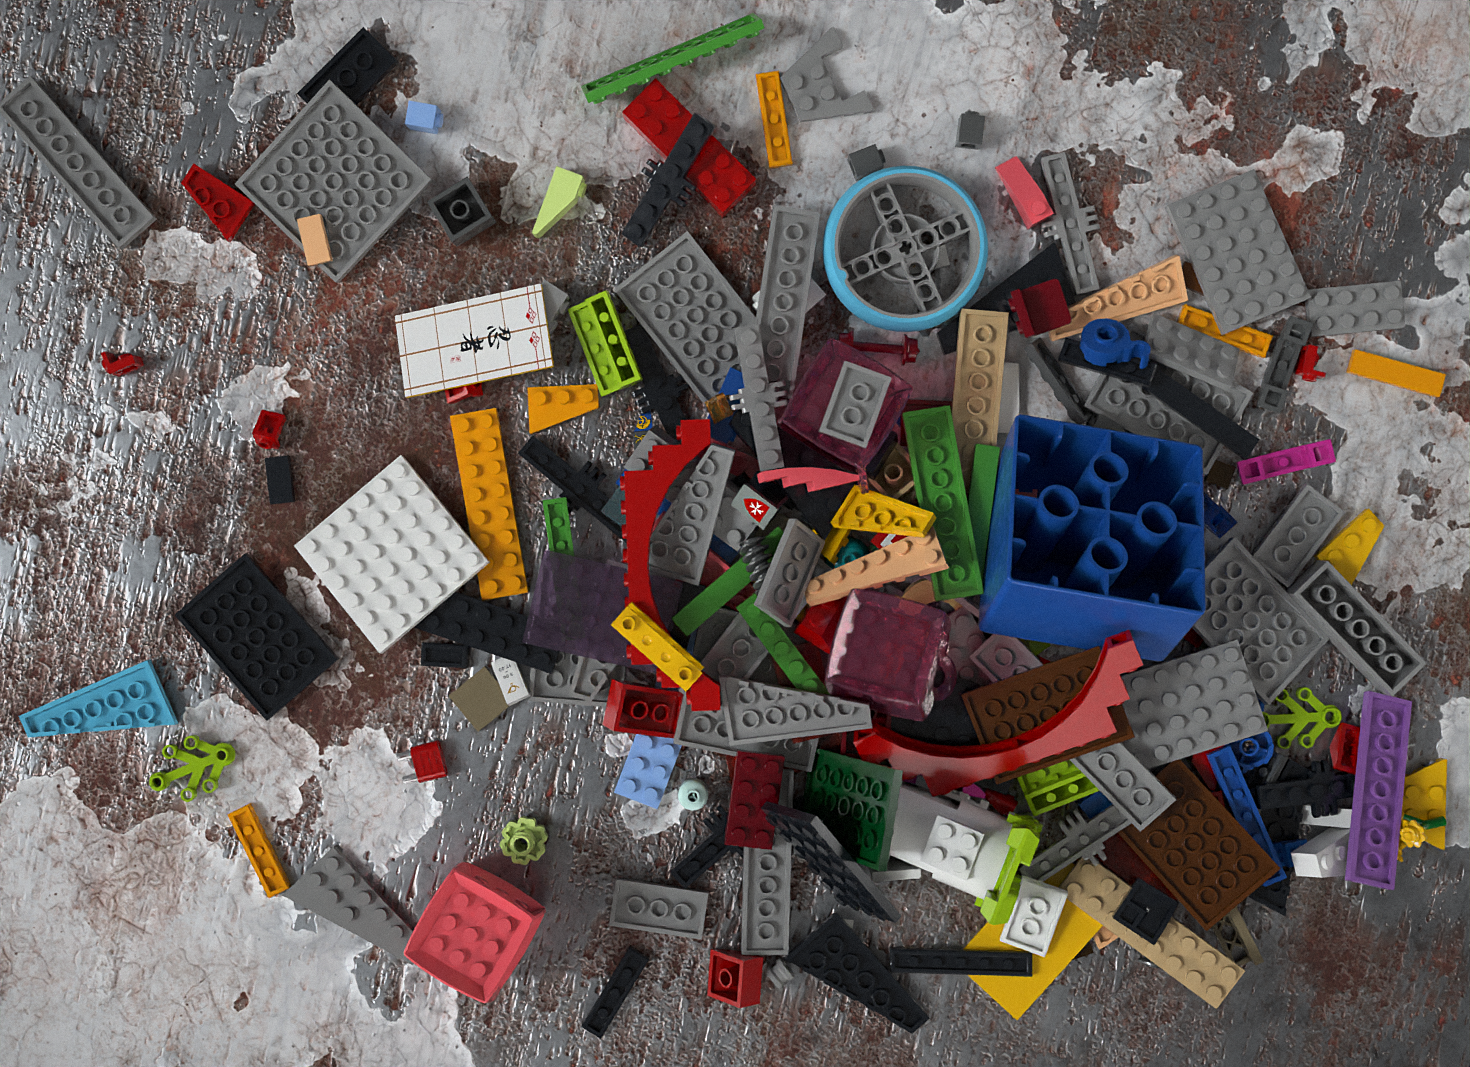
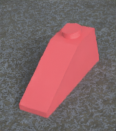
M1017 156L995 167L1027 230L1049 219L1054 214L1043 192Z

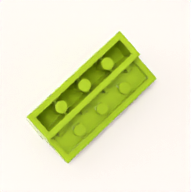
M605 290L585 299V302L567 309L601 397L624 388H629L643 380L609 291Z
M1070 760L1017 777L1033 816L1040 815L1100 791Z

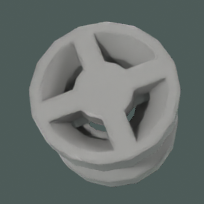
M781 958L776 961L774 967L766 969L768 977L779 989L784 986V982L795 977L790 967Z

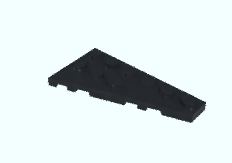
M1055 242L968 309L1008 312L1007 333L1018 330L1016 321H1019L1017 311L1012 313L1008 299L1012 298L1010 293L1017 289L1024 290L1052 279H1058L1067 306L1076 303ZM959 316L936 333L943 355L956 352Z

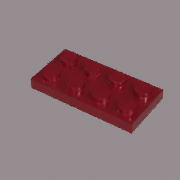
M737 749L724 839L725 845L772 850L775 826L765 819L766 814L761 807L766 801L775 804L779 802L785 760L784 755Z

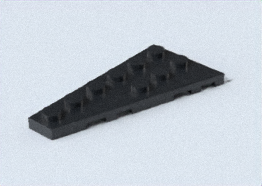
M737 409L729 425L746 447L748 446L757 457L749 412L742 413V409ZM777 426L784 467L782 468L814 467L846 472ZM782 479L774 480L779 487L791 495L789 501L798 508L805 521L818 533L817 535L824 541L833 528L830 522L853 486L859 483V481L808 492L806 483L783 488Z
M1288 759L1277 782L1308 778V772L1311 770ZM1303 804L1261 811L1260 816L1271 842L1299 839L1298 830L1303 818ZM1282 866L1287 878L1267 887L1261 885L1248 897L1286 916L1287 908L1285 906L1287 895L1289 896L1290 893L1289 882L1294 867Z
M837 911L788 952V955L783 957L785 961L800 967L804 972L809 975L812 974L822 980L823 983L854 1001L862 1003L873 1012L881 1014L887 1020L911 1034L930 1019L929 1015Z

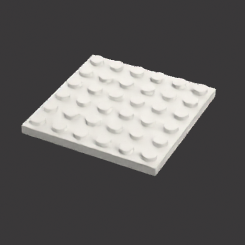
M402 455L396 458L294 545L380 654H383L490 563Z

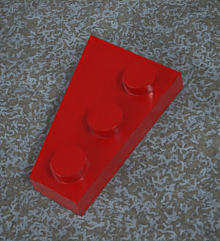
M193 163L181 184L209 216V219L220 230L224 238L231 243L255 203Z

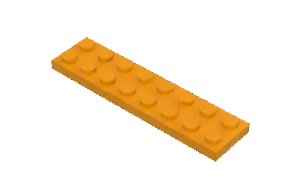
M497 408L450 416L471 539L490 561L489 564L477 573L482 600L528 593L529 588Z

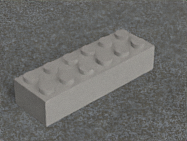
M655 425L647 432L623 467L628 471L653 470V465L648 463V451H652V445H679L681 443ZM695 457L687 464L670 486L665 496L668 501L673 503L701 461L700 457ZM728 479L714 535L738 552L740 549L739 545L746 541L757 525L731 505L741 488Z
M1317 560L1286 590L1290 597L1330 638L1329 640L1381 694L1393 697L1427 664L1328 561Z

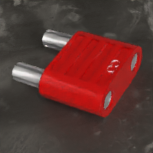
M439 740L413 746L410 748V751L396 754V758L401 757L397 759L398 762L411 758L413 760L416 773L403 776L404 784L416 781L423 783L448 776Z

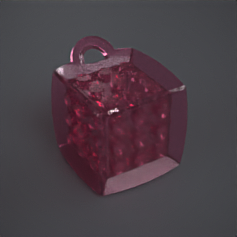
M831 337L826 340L824 347L804 374L782 418L777 420L776 423L778 427H781L823 457L853 471L855 475L859 476L857 484L861 495L869 493L866 466L892 431L911 393L914 391L913 386L872 357ZM844 361L891 377L866 448L819 432Z
M851 589L840 615L830 649L825 675L827 691L833 696L869 702L870 710L911 720H926L934 701L947 698L956 685V667L952 659L947 655L951 631L950 618L942 610L907 598L871 590ZM938 666H941L945 672V680L940 687L934 688L935 675Z

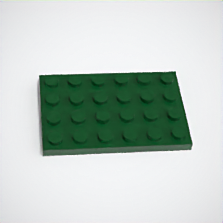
M816 748L812 771L807 773L801 811L816 815L856 863L878 871H886L890 858L889 852L894 834V822L898 809L903 771Z

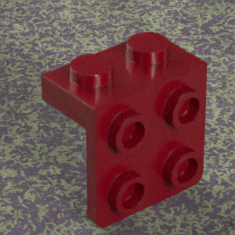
M1052 279L1024 290L1017 289L1010 292L1012 298L1008 299L1012 313L1017 311L1019 321H1016L1018 332L1020 335L1024 334L1027 339L1066 326L1072 321L1058 279Z

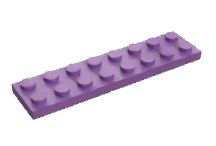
M1372 691L1364 692L1345 880L1386 890H1394L1412 701Z

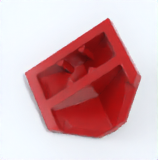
M1343 722L1339 724L1329 746L1333 769L1356 774L1360 727Z

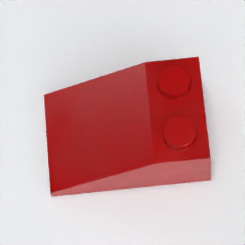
M612 679L603 726L617 732L674 739L684 694L677 690Z

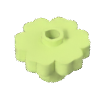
M521 816L518 821L510 820L502 830L504 838L500 841V847L503 855L511 856L514 864L527 865L530 859L538 861L546 851L544 843L548 839V834L545 832L544 825H536L537 822L534 817ZM521 838L525 839L527 843H523Z

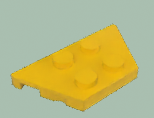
M1438 758L1436 762L1426 767L1421 766L1411 774H1405L1402 803L1404 814L1422 820L1441 816L1446 819L1447 759ZM1445 826L1425 830L1423 833L1427 836L1425 841L1441 850H1445Z

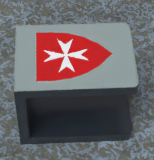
M757 471L749 483H745L731 505L764 530L777 516L791 495L773 481L759 484L757 474L761 472Z

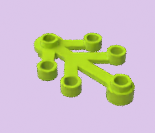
M1303 686L1296 690V697L1299 700L1307 701L1317 712H1307L1289 696L1288 691L1285 689L1282 690L1284 693L1283 698L1278 699L1276 697L1274 700L1283 703L1293 713L1268 715L1266 712H1262L1267 728H1269L1270 724L1294 723L1284 735L1276 736L1275 745L1281 749H1288L1291 746V741L1309 722H1317L1309 733H1302L1298 737V743L1302 747L1311 748L1316 738L1325 728L1338 726L1342 719V714L1338 707L1330 704L1324 705L1312 694L1311 689ZM1303 690L1307 691V696L1305 698L1301 697V692ZM1331 712V719L1326 720V713ZM1308 736L1310 741L1305 745L1303 739ZM1285 738L1286 744L1281 746L1280 740Z
M197 735L187 736L183 742L185 748L188 750L197 748L210 754L204 758L181 750L175 744L164 746L162 755L165 758H176L189 764L168 773L159 771L152 774L149 779L150 787L155 791H162L169 787L171 781L192 773L187 788L183 789L180 793L183 801L190 802L197 797L196 790L205 768L214 764L210 777L202 783V789L206 793L217 790L219 786L218 780L223 767L231 764L235 759V749L231 744L223 742L215 746L200 740ZM190 738L195 740L194 746L189 744ZM169 747L173 749V755L168 754L167 750ZM220 751L226 753L225 759L220 757ZM156 778H159L161 780L160 786L156 785ZM208 781L213 783V789L207 787ZM187 790L192 793L191 798L186 796Z

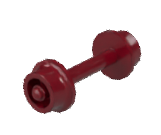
M850 330L848 333H839V339L834 344L838 348L837 357L846 358L850 362L852 351L901 354V366H904L906 363H915L917 355L921 352L918 348V340L909 338L907 334L903 335L902 345L853 341L854 330Z

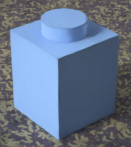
M409 101L405 125L410 130L438 134V128H442L444 119L438 106Z

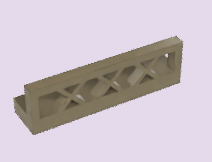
M1237 906L1218 921V927L1216 924L1211 927L1224 954L1234 961L1231 955L1234 945L1243 948L1246 955L1234 961L1239 966L1250 961L1255 966L1264 962ZM1224 924L1231 926L1234 930L1231 940L1223 938L1221 935Z

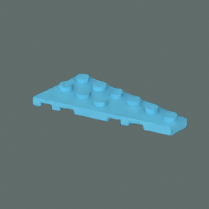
M151 659L19 716L28 738L178 724Z

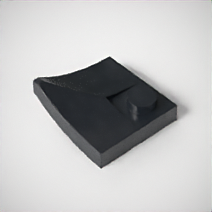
M1137 877L1113 913L1112 918L1155 945L1179 902L1140 877Z

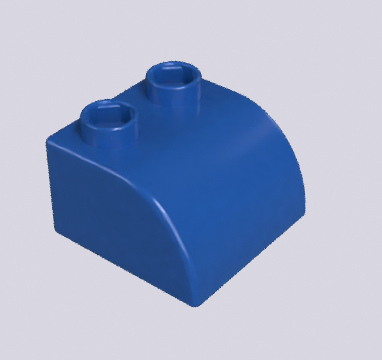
M1023 414L1017 415L1008 433L997 467L982 579L984 594L980 595L979 629L985 633L1080 649L1099 646L1101 650L1105 638L1130 630L1141 659L1157 662L1163 661L1206 610L1202 448L1196 444ZM1015 489H1019V492L1032 493L1033 489H1038L1037 498L1015 494Z

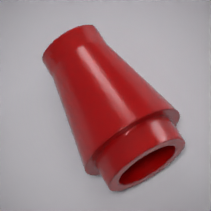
M988 788L984 792L986 794L985 799L1001 816L1004 814L1008 817L1009 812H1013L1018 804L1013 795H1004Z

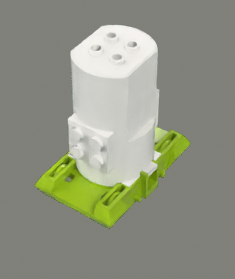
M902 781L889 855L933 873L932 878L976 896L974 905L981 907L980 912L989 924L1008 923L1020 890L1021 875L1016 873L1020 863L1030 866L1036 848L1039 845L1043 824L1031 812L1013 813L1010 811L1008 817L1005 818L964 800H961L959 805L939 796L933 797L931 793Z

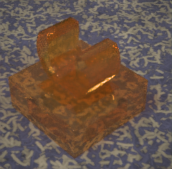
M720 393L705 402L714 424L725 420L736 411L730 408L727 401L731 395Z

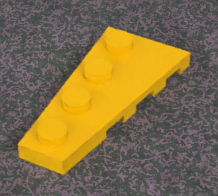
M854 485L830 523L834 528L925 538L935 522L936 516L933 512Z

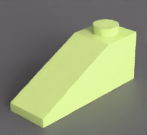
M556 166L532 231L534 237L540 239L577 204L579 197H584L587 184H584L585 179L582 175Z

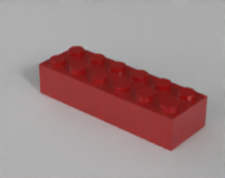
M656 78L622 111L624 120L664 160L669 156L693 116ZM713 135L710 136L685 177L697 186L695 191L722 218L756 186V178Z

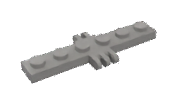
M1065 152L1042 157L1040 161L1054 216L1049 217V222L1041 224L1042 229L1050 227L1052 231L1043 233L1044 238L1054 237V240H1061L1074 295L1097 291L1100 288L1086 237L1087 232L1100 229L1099 224L1091 226L1089 222L1098 220L1097 215L1087 216V213L1095 211V206L1079 209Z
M758 324L734 328L744 388L738 389L739 394L729 396L730 401L740 399V404L731 405L732 410L742 409V413L749 412L760 471L784 467L774 408L790 405L789 400L779 401L778 398L788 395L787 390L777 392V387L786 386V382L769 383Z
M1114 804L1088 821L1085 820L1078 809H1075L1073 813L1078 820L1075 821L1068 814L1065 818L1069 822V826L1062 819L1057 822L1066 835L1034 856L1030 866L1022 864L1019 866V870L1024 876L1043 882L1081 856L1085 861L1090 859L1094 866H1097L1099 861L1094 855L1098 854L1103 861L1107 859V856L1102 851L1105 849L1102 842L1131 824V822Z

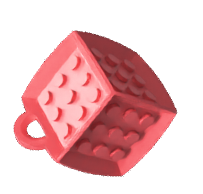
M461 862L453 867L425 908L406 945L404 956L419 968L456 991L479 1002L490 1003L497 998L500 989L526 952L546 913V909L532 897L500 877L468 862Z

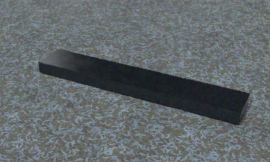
M1158 368L1150 388L1138 385L1242 459H1246L1260 440Z
M890 947V972L1032 977V953L1029 951Z

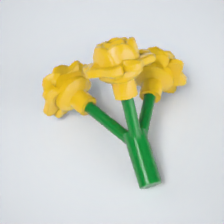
M1402 811L1401 820H1406H1403L1400 826L1397 860L1402 863V849L1407 846L1410 848L1413 846L1416 848L1421 847L1422 842L1427 839V836L1423 834L1425 830L1446 826V819L1441 816L1422 820L1404 814V811Z

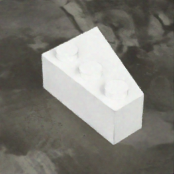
M1329 828L1291 852L1296 876L1321 878L1345 876L1350 828Z

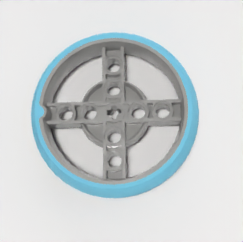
M917 166L889 167L862 178L852 185L838 200L824 230L823 263L834 293L855 316L868 324L885 330L896 332L920 331L949 320L972 299L983 279L988 257L987 232L981 213L972 198L961 186L947 176L934 170ZM914 186L926 189L943 198L957 213L933 224L928 223L919 216L903 214L891 187ZM868 197L880 223L872 236L870 252L842 264L840 246L844 226L852 211L861 201ZM882 201H887L891 204L892 209L890 211H883L879 204ZM898 223L901 226V231L899 233L892 232L889 224ZM943 225L952 226L954 234H945L942 229ZM924 234L930 235L933 241L932 244H924L921 241V236ZM967 235L969 240V261L966 273L956 290L945 301H942L930 275L939 261L940 246ZM903 244L905 245V247H910V250L907 255L905 254V252H900V249ZM879 254H886L890 262L885 265L881 264L877 256ZM860 263L865 264L868 267V272L866 274L858 273L856 265ZM912 265L918 266L921 274L919 276L911 275L909 267ZM878 274L893 283L908 285L919 313L902 314L878 308L865 300L853 286ZM920 287H926L930 290L929 298L920 296Z

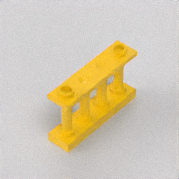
M633 602L611 624L613 628L685 692L703 673L701 670L704 666Z

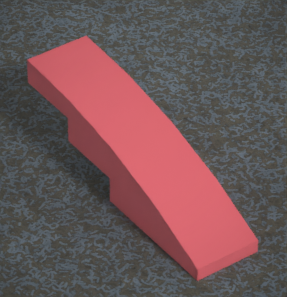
M814 467L782 468L763 471L757 474L759 484L782 479L783 488L806 483L808 492L860 480L859 475Z

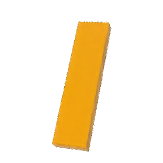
M779 71L756 74L769 169L792 166Z
M1187 304L1182 305L1177 319V323L1240 348V351L1262 359L1266 357L1273 335L1248 326H1243L1221 335L1212 313Z
M1357 349L1352 350L1346 371L1349 374L1435 398L1440 397L1446 374Z
M249 803L227 814L268 898L289 889L292 885L252 804Z

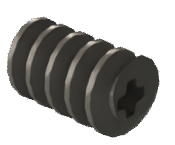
M765 536L750 538L739 545L741 547L739 549L740 555H745L742 561L748 564L746 571L752 573L749 578L751 581H756L753 584L754 590H760L771 562H768V559L773 556L772 553H764L769 548L768 544L761 545V542L766 539Z

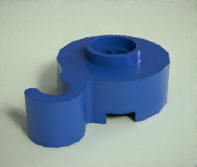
M1107 318L1096 319L1089 322L1083 328L1081 334L1080 349L1084 353L1085 360L1094 365L1106 366L1107 363L1117 361V364L1129 362L1134 357L1141 358L1140 369H1144L1148 365L1151 352L1150 345L1141 340L1131 341L1128 329L1116 320Z
M1269 731L1225 744L1231 746L1242 774L1254 769V767L1268 763L1274 750V744ZM1251 740L1254 745H1249L1245 748L1244 742Z

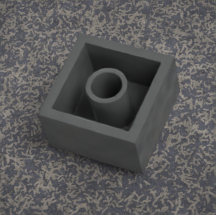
M465 177L427 201L451 242L456 247L497 223L468 177Z

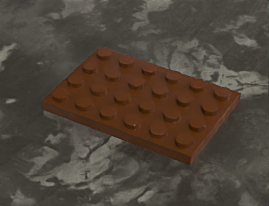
M1100 647L1088 648L962 693L961 696L980 744L985 745L1016 737L1040 726L1060 712L1081 691L1095 669L1101 653ZM1123 704L1108 707L1115 722L1116 733L1104 739L1099 738L1090 741L1082 747L1070 748L1062 754L1042 758L1039 762L1019 766L1014 771H1005L997 774L994 777L996 784L1135 738Z
M1178 759L1170 762L1155 775L1176 797V801L1141 832L1131 823L1117 833L1198 923L1208 931L1281 868L1187 766Z

